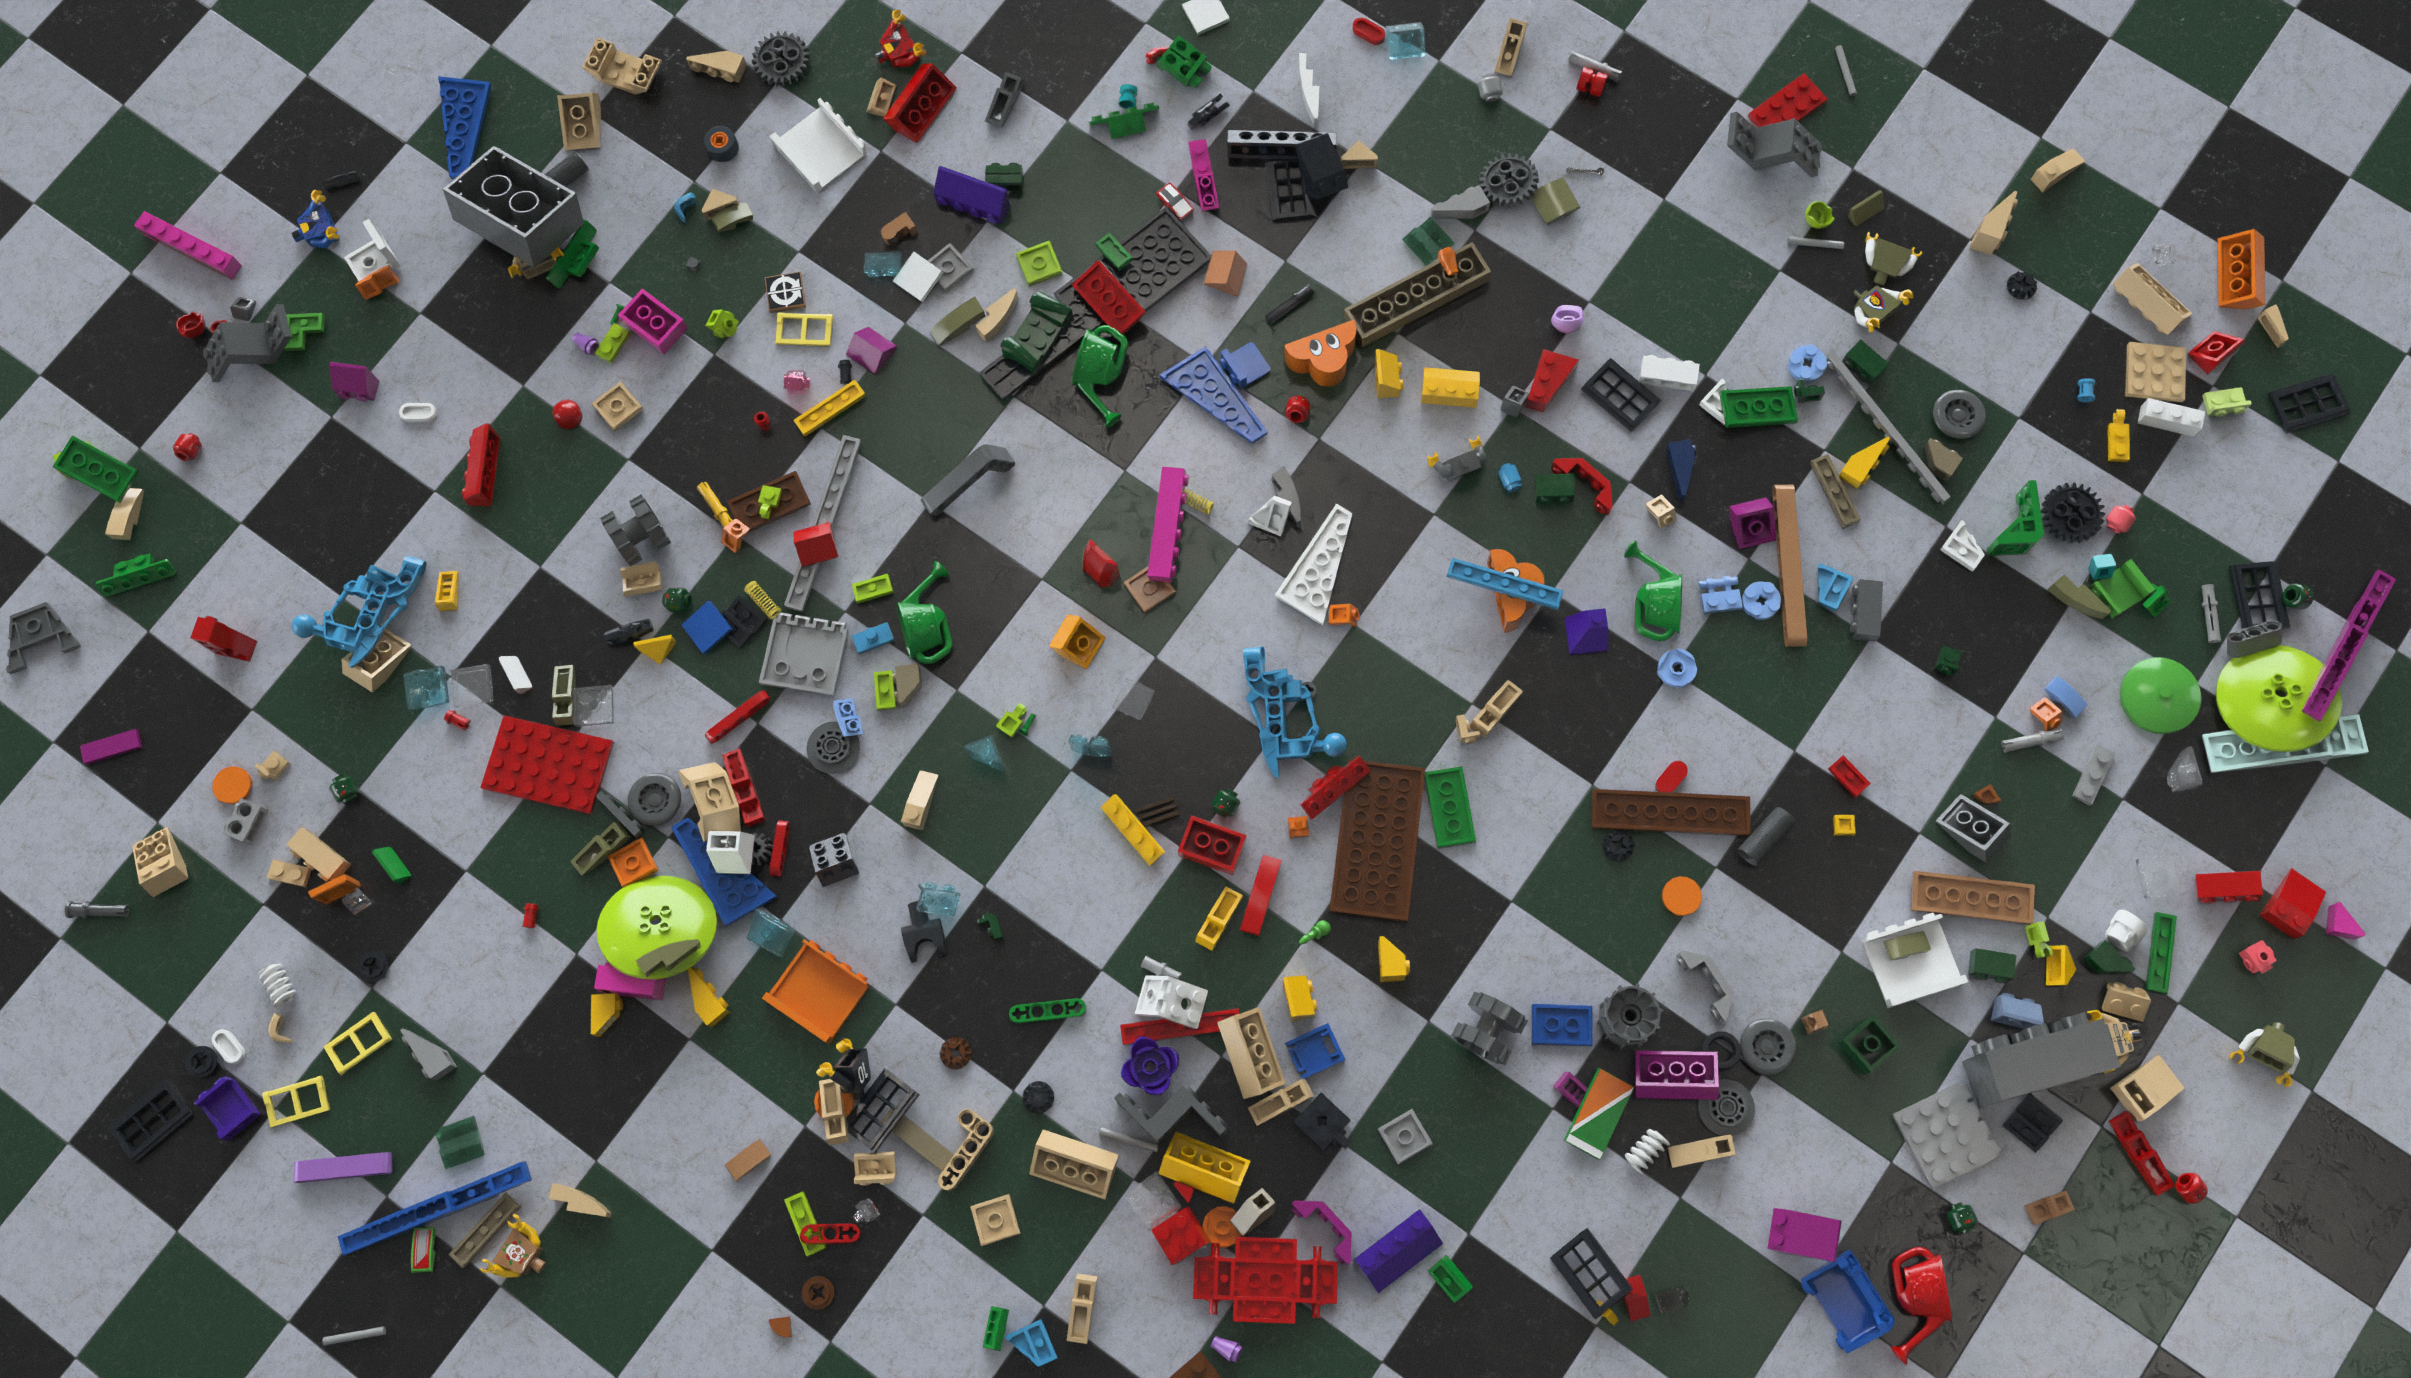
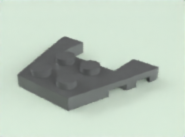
M44 602L10 616L8 637L10 639V649L7 652V657H9V665L6 667L7 673L13 674L27 668L23 650L53 638H58L60 649L63 653L81 647L80 643L49 603Z

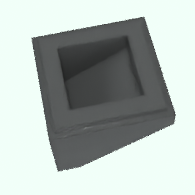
M238 297L230 306L232 317L249 321L252 317L256 300Z

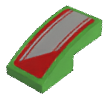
M434 1227L414 1228L411 1249L412 1273L433 1272L436 1254L433 1250L436 1229Z

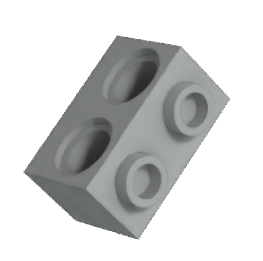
M240 798L233 808L231 818L225 823L223 834L251 845L269 810ZM251 809L250 814L246 816V812ZM242 826L241 832L237 834L238 828Z

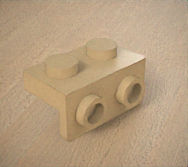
M656 561L620 568L625 597L662 590V573Z
M2107 982L2106 987L2108 991L2101 1007L2102 1010L2143 1022L2151 1002L2147 992L2137 987L2134 989L2128 988L2119 982H2114V984Z
M895 1152L855 1153L854 1184L867 1186L872 1183L887 1185L895 1181L897 1175Z

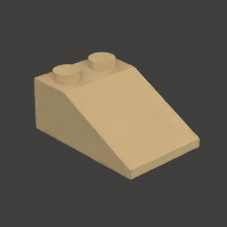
M599 93L558 95L564 150L600 148L601 108Z
M386 628L382 631L383 637L380 638L375 648L359 664L353 668L349 667L353 652L342 658V673L372 693L387 681L412 647L411 644Z

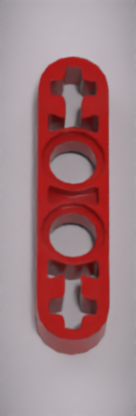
M764 690L758 692L705 733L706 739L710 744L718 742L764 707L771 698Z

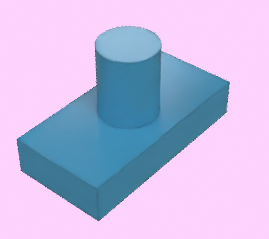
M888 622L852 635L859 655L895 641Z

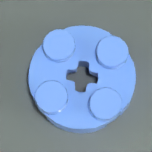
M1811 344L1795 349L1788 363V370L1791 376L1796 380L1803 379L1806 383L1815 382L1821 378L1827 367L1824 354L1815 345ZM1804 361H1809L1811 363V367H1804Z
M1771 582L1752 583L1743 593L1741 599L1743 610L1746 614L1755 617L1757 620H1767L1773 617L1780 608V593ZM1759 597L1765 598L1766 601L1764 602V605H1761V603H1757L1756 600H1758Z
M1683 649L1665 652L1658 662V676L1665 684L1671 687L1683 688L1692 682L1697 673L1694 657ZM1680 664L1682 672H1675L1672 665Z

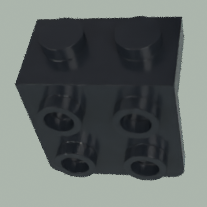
M845 833L817 842L809 847L814 870L822 887L859 874Z

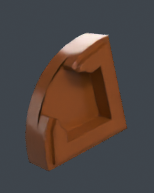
M1991 784L1973 794V797L1983 804L1993 805L2001 802Z
M790 1316L769 1319V1324L776 1334L787 1338L792 1337Z

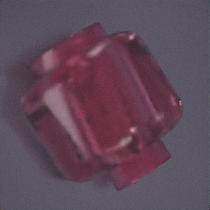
M789 370L787 374H784L783 389H786L788 394H804L806 388H810V377H806L805 371Z

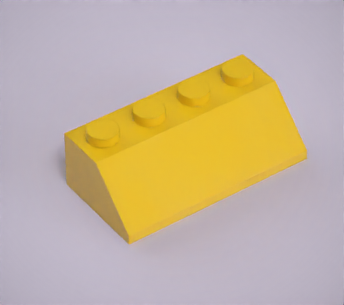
M1175 1132L1164 1155L1159 1174L1234 1204L1250 1160Z

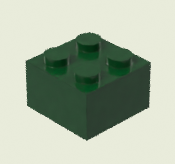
M1874 1015L1867 1018L1838 1043L1865 1075L1872 1072L1901 1047Z

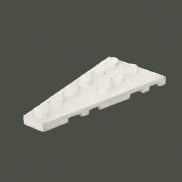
M1338 504L1335 505L1275 594V597L1322 626L1325 621L1352 518V513Z

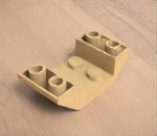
M597 37L582 68L602 83L636 95L648 90L662 60L647 54L641 59L616 50L612 42Z
M716 762L678 771L684 789L690 788L701 819L697 825L703 842L708 841L709 831H741L739 805L727 772Z

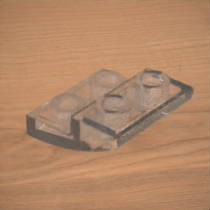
M1157 1171L1124 1194L1148 1231L1182 1208Z

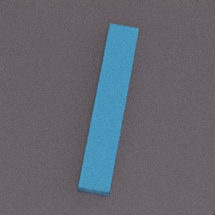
M1452 558L1446 576L1556 610L1559 608L1564 590Z

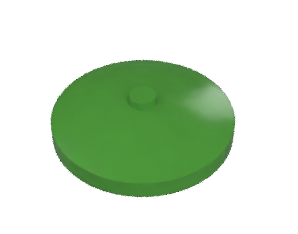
M2155 657L2137 663L2126 673L2120 686V701L2128 718L2141 729L2155 734H2170L2185 728L2195 719L2201 705V691L2197 680L2185 666L2171 659Z

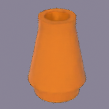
M1451 247L1438 251L1437 258L1448 276L1457 274L1459 271L1457 269L1455 251Z

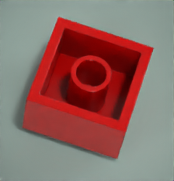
M1190 1207L1182 1209L1151 1229L1171 1265L1178 1264L1211 1242Z

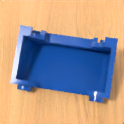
M1850 1250L1838 1255L1836 1262L1829 1261L1801 1278V1286L1805 1293H1810L1812 1296L1816 1295L1838 1331L1836 1342L1840 1349L1845 1350L1847 1354L1889 1332L1894 1326L1895 1321L1891 1312Z

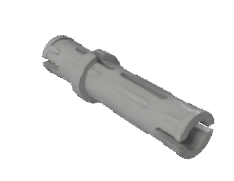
M1575 51L1571 52L1572 55L1569 56L1568 62L1583 68L1592 69L1595 73L1607 74V78L1616 82L1619 81L1622 71L1608 66L1605 62L1600 63Z
M2214 585L2201 586L2203 596L2202 608L2205 611L2208 643L2221 642L2217 614L2218 601L2215 599ZM2208 597H2210L2211 611H2210V606H2209V599H2208ZM2211 616L2213 617L2214 630L2212 629Z
M2061 728L2046 732L2041 730L2036 734L2002 740L2001 745L2002 748H2005L2003 749L2004 753L2036 745L2046 746L2047 743L2063 740L2064 736Z

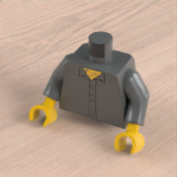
M1477 436V439L1474 441L1469 439L1472 451L1451 458L1444 463L1439 461L1437 453H1433L1434 457L1427 455V460L1430 467H1434L1443 478L1451 481L1481 469V464L1487 461V455L1482 447L1480 437Z

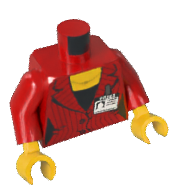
M900 10L893 11L892 17L894 20L891 21L880 39L882 51L875 54L879 64L889 60L894 68L911 67L920 59V55H926V50L922 48L924 45L921 43L914 44L904 26L899 23L906 19L904 14H900Z

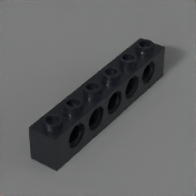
M1228 130L1227 158L1298 159L1295 144L1328 133L1336 150L1337 133Z

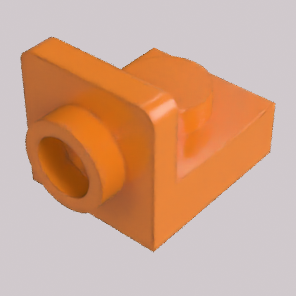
M734 519L723 528L721 543L736 553L740 550L742 537L749 532V528L738 519Z
M1352 604L1329 605L1328 623L1330 625L1349 624L1352 627H1357V621L1360 617L1358 608Z
M2046 697L2030 707V712L2044 724L2045 731L2056 729L2061 725L2062 711Z

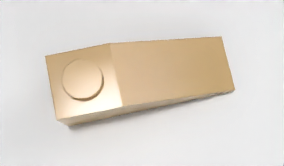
M1510 18L1494 72L1512 76L1528 27L1527 22Z
M2073 148L2038 168L2031 181L2043 193L2084 164L2085 160Z
M919 771L901 819L904 826L923 831L939 775Z

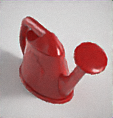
M1924 1247L1911 1248L1898 1255L1892 1263L1895 1290L1900 1306L1912 1316L1919 1315L1927 1318L1925 1326L1909 1342L1899 1347H1890L1895 1356L1904 1365L1908 1364V1355L1911 1350L1947 1320L1952 1322L1941 1256L1938 1254L1935 1257L1930 1250ZM1914 1256H1924L1927 1259L1926 1261L1903 1268L1906 1283L1904 1290L1900 1269L1901 1264Z

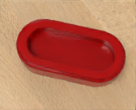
M1363 17L1354 20L1352 30L1355 35L1373 45H1379L1384 42L1385 31L1382 27Z
M1674 761L1667 767L1655 783L1657 792L1672 793L1688 773V768L1684 762Z

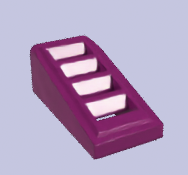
M1564 1072L1553 1085L1560 1094L1578 1108L1588 1089L1570 1072ZM1568 1080H1569V1081H1570L1569 1084L1564 1088V1085H1565V1084L1568 1082ZM1573 1086H1577L1576 1089L1572 1092V1094H1570L1569 1091L1573 1088ZM1580 1091H1583L1582 1095L1577 1100L1576 1096L1580 1093Z

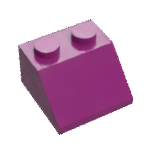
M330 362L332 390L339 398L346 400L356 398L362 402L375 400L379 380L366 366Z
M1767 498L1729 506L1731 525L1739 549L1776 541L1774 506Z

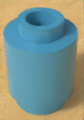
M1510 463L1502 465L1498 475L1504 488L1509 493L1519 490L1522 487V479L1516 466Z

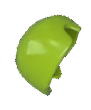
M1821 201L1810 203L1805 211V219L1809 226L1815 229L1829 226L1834 221L1832 208Z

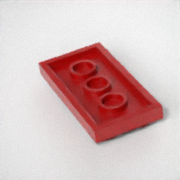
M1804 73L1749 112L1748 117L1757 127L1794 118L1800 122L1826 103L1828 98Z
M1099 260L1072 284L1105 323L1123 335L1147 314Z

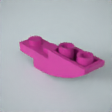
M1206 139L1188 142L1201 211L1218 209L1219 203Z

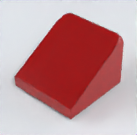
M1176 1181L1174 1186L1190 1204L1195 1191L1194 1188Z

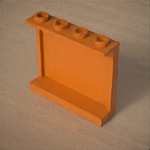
M803 940L804 945L770 993L766 992L762 999L827 1044H830L871 985L866 982L868 978L858 972L855 975L851 972L852 967L842 961L841 964L836 962V956L832 953L820 951L819 948L821 946L813 940H810V942Z

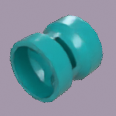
M1131 84L1121 85V96L1118 102L1120 107L1127 109L1136 106L1135 97L1138 92L1136 86Z

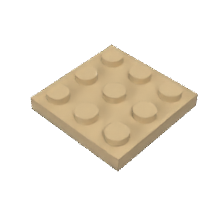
M2129 342L2127 344L2125 396L2183 402L2185 400L2186 348Z

